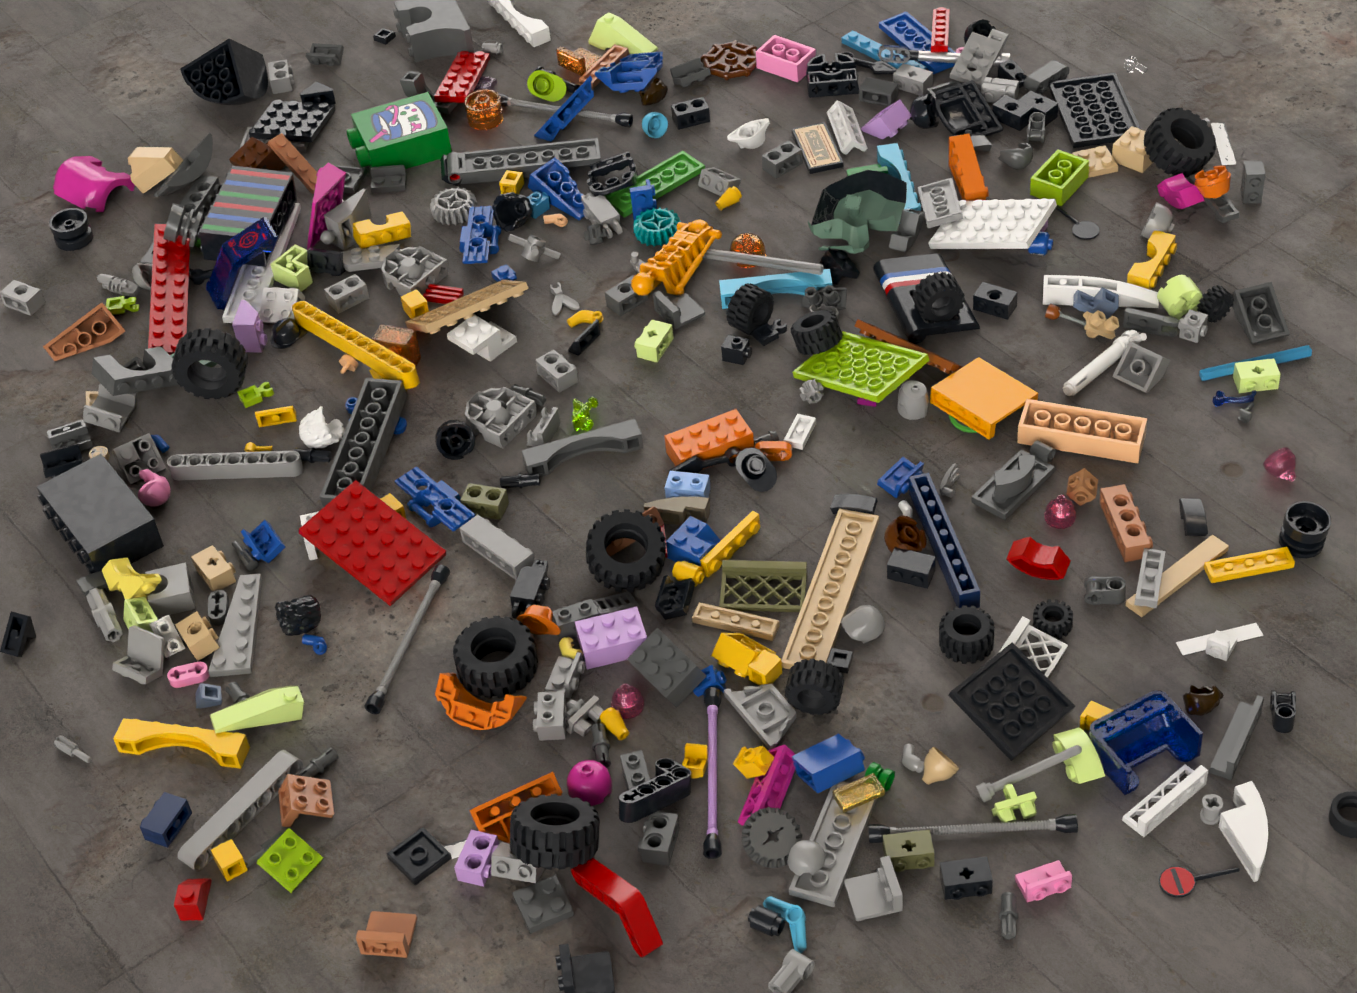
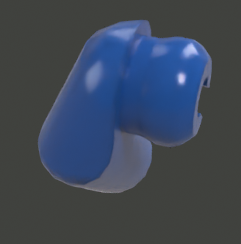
M309 634L303 635L302 643L313 646V651L316 654L322 655L327 651V644L323 637Z

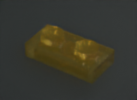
M872 773L835 789L832 793L833 798L843 813L884 796L885 789L875 774Z

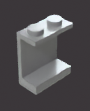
M100 383L98 397L92 406H84L83 421L120 432L137 406L138 392L112 396Z

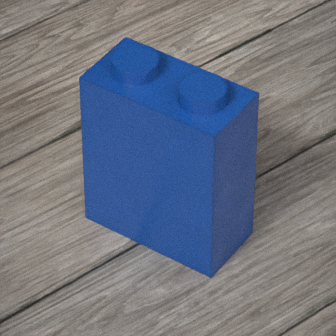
M839 733L792 756L797 776L816 793H820L865 770L863 764L865 757L861 749L854 747L849 739L846 740Z

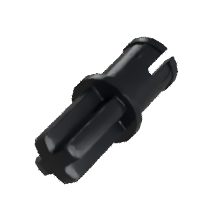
M315 448L310 450L294 449V451L300 454L301 461L329 463L332 460V453L330 451L316 450Z
M519 473V475L502 476L500 477L501 488L520 487V489L526 486H540L539 473L523 475Z

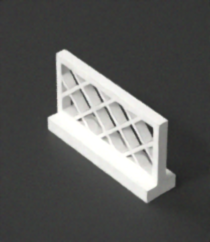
M1022 616L999 652L1013 642L1020 650H1028L1030 655L1028 659L1049 678L1068 645L1029 625L1030 620ZM1032 634L1038 637L1040 642L1030 643L1028 635ZM1053 645L1060 650L1057 653H1049L1047 646ZM1042 647L1044 655L1035 656L1032 649ZM1047 660L1049 667L1040 669L1037 661Z

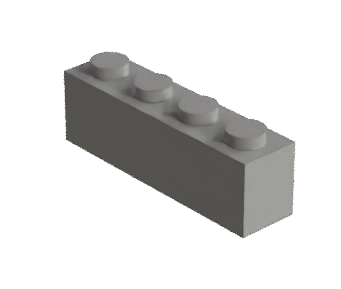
M477 514L460 527L463 543L515 580H517L521 568L533 565L534 553L529 548L519 544L515 538L506 535L502 529L496 528L488 519H484Z

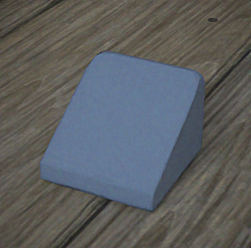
M200 683L195 693L196 708L201 709L221 705V686Z

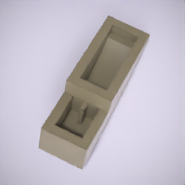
M672 497L644 504V512L651 507H656L665 524L681 526L690 516L707 523L710 515L709 498Z

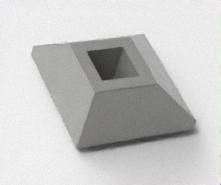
M150 433L112 450L129 484L141 480L139 477L140 470L149 469L153 473H157L166 469Z

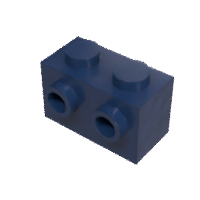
M164 792L139 826L144 839L168 848L192 814L187 799Z

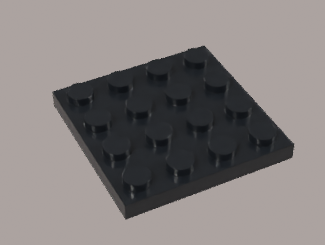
M274 100L249 131V137L270 140L282 133L289 141L313 142L335 112V104Z
M1013 642L950 691L948 695L1011 761L1075 708V705Z

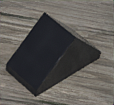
M317 81L300 93L302 103L336 104L333 88Z

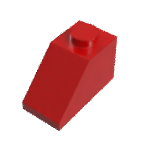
M211 878L187 879L178 885L174 907L180 921L204 920L212 882Z

